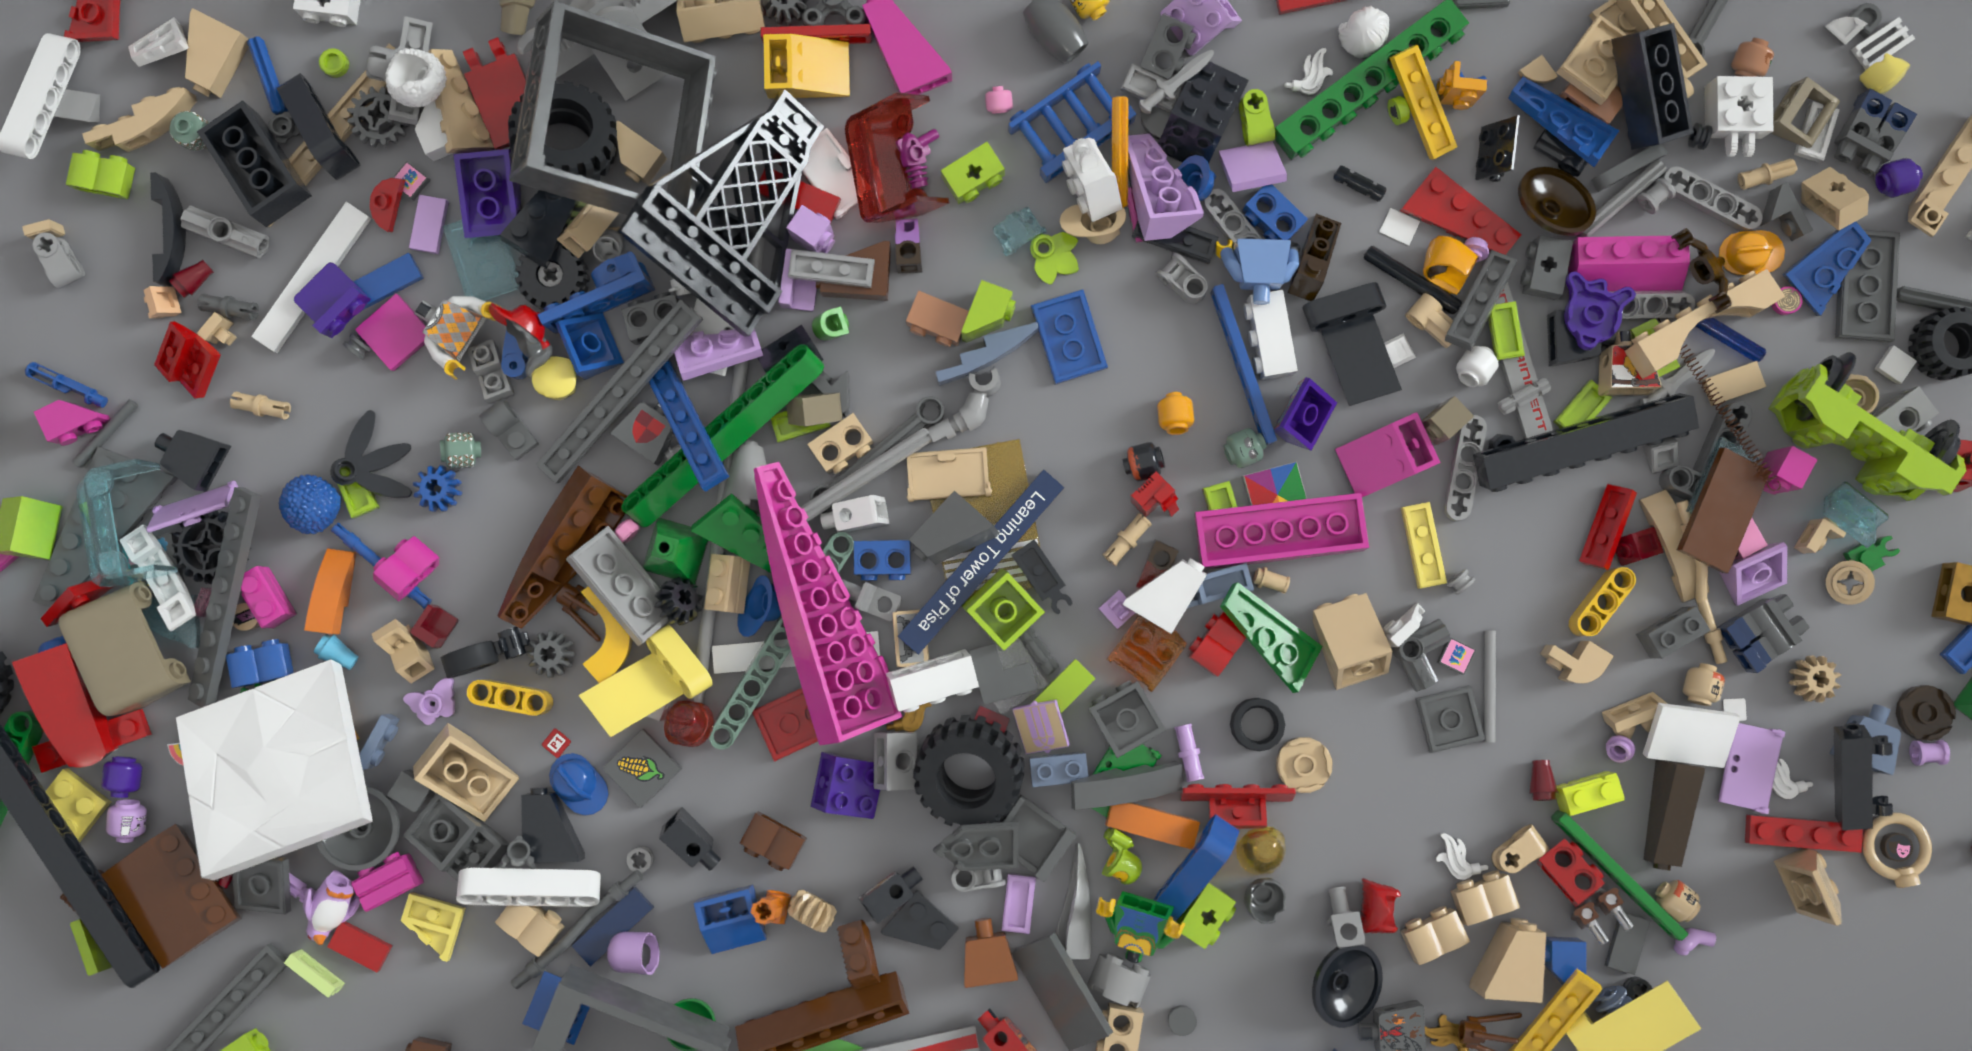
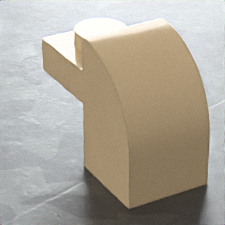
M394 619L372 633L374 642L391 656L395 671L408 682L413 683L435 668L423 642L409 633L412 627L409 624L403 626L398 620Z
M1580 641L1572 656L1555 645H1545L1540 655L1547 658L1546 664L1558 671H1561L1563 668L1558 679L1570 683H1589L1596 680L1604 673L1614 657L1591 641Z

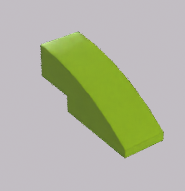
M1074 659L1033 701L1039 703L1056 699L1060 713H1062L1096 678Z

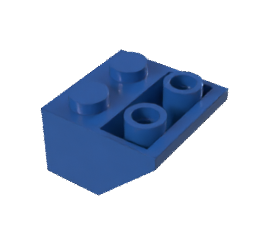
M753 884L699 898L693 903L700 932L711 954L767 940L763 924L757 923L755 917L751 914L752 905L757 902Z

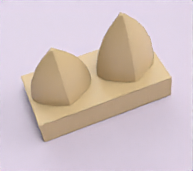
M1654 692L1603 711L1602 715L1604 722L1613 729L1616 735L1631 739L1638 724H1641L1649 733L1658 703H1667Z

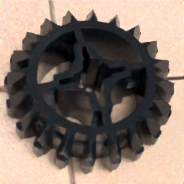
M216 510L201 515L202 520L198 523L186 527L183 525V522L179 524L183 531L173 533L179 540L178 543L174 542L171 546L178 548V552L174 553L172 557L174 559H181L176 567L185 569L183 575L186 577L193 576L195 582H202L204 580L205 584H212L221 547L209 549L203 548V546H210V544L222 545L223 532L220 531V527L224 530L228 512L221 511L219 513ZM202 531L201 537L195 541L198 534ZM194 550L199 553L200 562L203 563V566L196 559Z

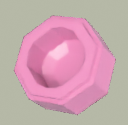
M626 519L617 526L614 533L625 545L638 534L641 526L633 519Z

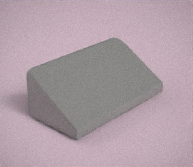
M65 89L54 117L99 122L100 94Z

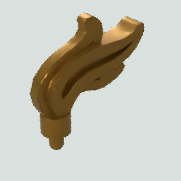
M925 703L919 705V708L915 711L905 712L902 719L894 720L893 724L886 725V729H895V732L902 730L908 732L916 731L922 725L925 709L931 707L932 704Z
M1442 1014L1439 1016L1438 1027H1425V1036L1436 1039V1041L1431 1040L1430 1044L1444 1047L1453 1043L1457 1046L1458 1051H1469V1048H1465L1464 1044L1459 1042V1024L1448 1022L1446 1015Z

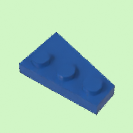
M1855 221L1841 230H1836L1782 275L1792 287L1800 292L1802 299L1817 316H1821L1827 308L1825 307L1832 295L1837 293L1841 287L1840 283L1849 270L1853 269L1871 242V238Z

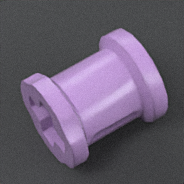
M1914 740L1910 744V759L1916 766L1937 762L1939 765H1946L1950 760V749L1944 740H1936L1935 743H1922L1919 740Z

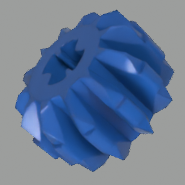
M439 465L437 470L434 466H428L427 474L419 472L418 476L422 479L421 482L415 481L413 483V486L419 488V491L413 494L415 498H421L419 505L421 507L428 506L429 511L436 512L438 508L445 512L448 510V504L455 506L457 502L453 498L454 495H462L461 491L455 489V487L462 483L461 480L454 479L456 472L453 470L447 471L446 467ZM435 485L441 486L440 492L434 491Z

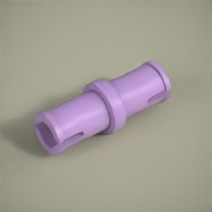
M1192 724L1174 727L1180 748L1178 755L1183 760L1187 782L1204 779L1198 756L1200 749L1196 748Z

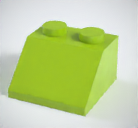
M981 280L961 331L962 341L966 343L1002 328L1005 320L1010 322L1016 307V301L1012 300L1013 291Z

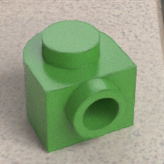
M841 307L830 309L817 315L812 322L813 333L823 341L836 339L849 333L848 318L843 313Z

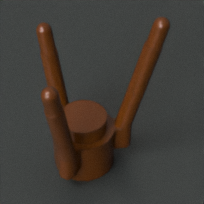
M569 583L565 584L559 591L556 602L563 606L562 611L569 614L597 642H600L601 638L574 611L582 608L594 616L598 614L595 609L585 603L586 597L581 593L585 588L579 584L576 587Z
M1518 1012L1480 1017L1467 1016V1020H1461L1459 1023V1042L1463 1043L1465 1048L1478 1051H1496L1480 1045V1043H1485L1486 1040L1518 1044L1519 1040L1517 1038L1487 1033L1486 1027L1481 1026L1480 1023L1521 1018L1522 1014Z

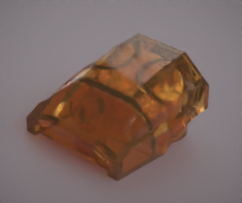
M1138 615L1106 660L1110 663L1113 661L1144 683L1148 687L1147 689L1152 692L1185 649L1187 643L1177 631L1173 630L1171 634Z

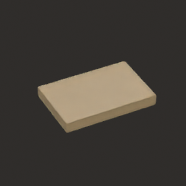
M1598 15L1556 73L1602 105L1618 84V74L1615 58L1612 53L1611 39L1627 34L1601 15Z

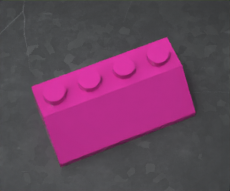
M1671 236L1577 237L1573 240L1568 274L1578 272L1587 281L1604 279L1607 282L1608 291H1617L1623 287H1631L1634 291H1682L1690 265V249L1687 246L1682 250H1678L1679 244Z

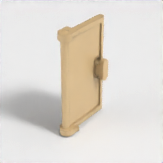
M986 447L916 452L907 457L908 502L948 498L953 491H956L961 497L991 496L992 489L988 477Z

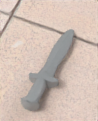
M1209 50L1195 57L1167 81L1161 82L1160 79H1157L1158 90L1147 99L1139 101L1140 110L1143 113L1150 114L1152 108L1164 98L1174 101L1175 95L1173 94L1176 89L1201 71L1213 57L1214 51Z
M1708 349L1695 356L1697 357L1689 364L1686 363L1674 376L1666 380L1659 377L1661 388L1654 391L1647 398H1641L1640 404L1674 395L1677 388L1684 381L1694 376L1692 375L1694 371H1690L1691 367H1687V364L1690 366L1699 361L1691 369L1694 370L1702 366L1694 374L1698 373L1713 357L1715 349Z

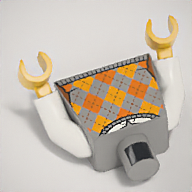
M452 296L448 301L443 299L438 308L424 300L417 307L414 314L428 322L423 330V333L426 335L424 344L432 359L454 380L458 379L453 374L456 368L460 367L465 371L466 368L459 361L485 320L488 318L496 321L489 312V306L493 302H486L473 296Z

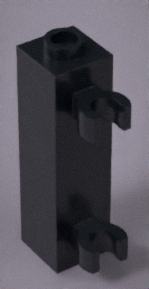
M1856 723L1834 727L1835 817L1842 830L1873 829V814L1879 816L1893 815V805L1888 803V796L1873 797L1872 754L1881 756L1892 755L1893 744L1888 743V736L1886 735L1874 736L1872 738L1865 725Z

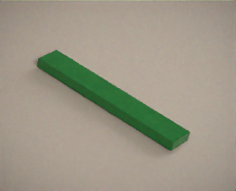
M1557 810L1551 816V820L1670 937L1678 941H1683L1687 937L1688 933L1567 813Z

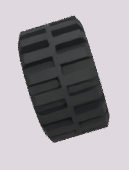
M1958 306L1944 309L1920 320L1921 323L1914 326L1912 330L1915 333L1909 337V341L1913 342V344L1908 346L1909 352H1913L1914 357L1912 358L1920 365L1917 369L1921 373L1927 371L1928 377H1937L1938 380H1951L1972 374L1971 308H1959ZM1946 330L1951 332L1958 341L1959 351L1956 357L1952 356L1944 346Z

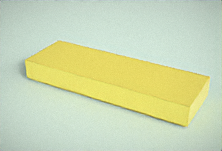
M1430 502L1402 507L1401 512L1417 588L1421 589L1446 584L1447 580Z

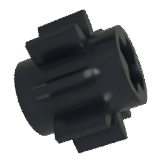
M513 627L497 633L499 640L493 642L497 655L504 654L506 660L526 654L525 646L530 645L527 632L520 633L518 627Z

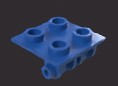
M544 971L522 1024L540 1031L562 977ZM581 1005L567 1037V1043L575 1045L590 1009L589 1006Z

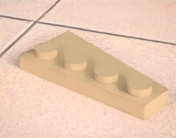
M430 49L428 52L434 54L439 59L441 65L444 66L445 76L447 77L446 86L435 100L436 108L441 109L443 118L440 122L441 131L447 136L448 142L445 144L446 153L491 151L494 149L489 132L485 127L453 51Z

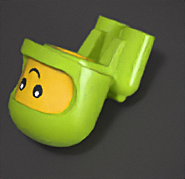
M1108 828L1103 838L1108 840L1107 843L1113 851L1102 870V875L1106 877L1113 876L1125 885L1132 884L1142 873V862L1138 856L1128 850L1134 847L1132 839L1115 828Z

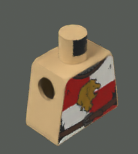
M1631 331L1616 332L1615 345L1610 346L1601 352L1598 395H1649L1661 388L1657 371L1642 379L1626 355L1625 350L1633 346Z

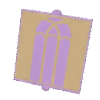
M1056 699L1039 703L1033 701L1031 704L1012 709L1026 754L1042 751L1049 753L1053 749L1069 747L1070 743Z

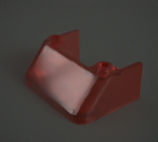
M896 92L850 116L846 121L845 136L861 218L867 223H881L918 217L949 204V198L928 197L923 189H910L908 173H905L907 168L902 166L900 151L896 145L897 140L902 139L904 134L907 132L911 133L914 124L912 110L930 102L929 96Z

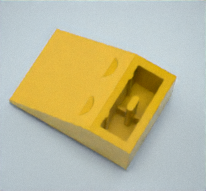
M796 34L763 35L764 89L768 99H775L778 92L784 89L794 98L850 97L849 42Z

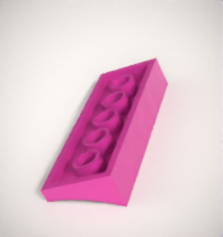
M1361 493L1194 513L1199 563L1204 566L1203 570L1233 567L1244 563L1250 565L1361 552L1369 548Z

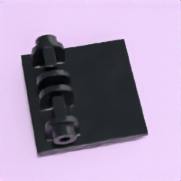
M1519 115L1481 127L1475 180L1490 177V181L1499 182L1505 172L1514 169Z

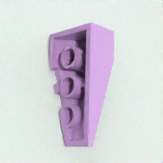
M1150 134L1128 135V170L1137 218L1144 241L1172 238L1203 217L1204 213L1197 192L1192 186L1188 187L1182 180V173L1178 168L1174 170L1166 160V153Z

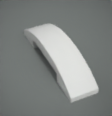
M141 525L119 541L130 561L139 566L160 605L156 608L167 628L173 631L196 616L193 601L180 573L153 533L147 532V526Z

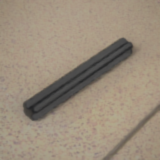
M1370 246L1364 254L1363 258L1420 295L1424 293L1431 295L1449 313L1455 314L1462 305L1460 299L1431 283L1425 277L1377 247Z

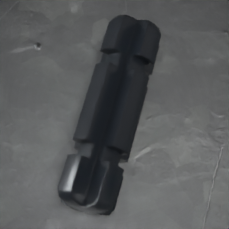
M1340 165L1336 170L1334 180L1341 184L1347 183V187L1365 196L1369 194V198L1377 202L1383 199L1387 190L1385 186L1379 183L1375 185L1373 180L1355 171L1351 173V169Z

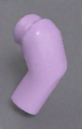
M1687 928L1685 931L1688 935L1683 941L1675 939L1674 950L1677 954L1685 956L1698 944L1713 947L1716 942V934L1695 928Z

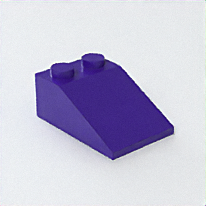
M503 149L453 154L464 238L500 235L521 211V184L509 181L512 164L511 150Z

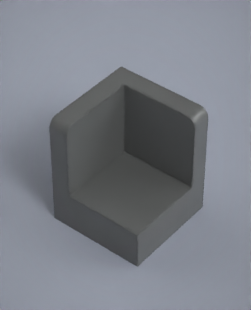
M409 769L400 773L387 796L412 812H417L428 794L434 791L414 780V772Z

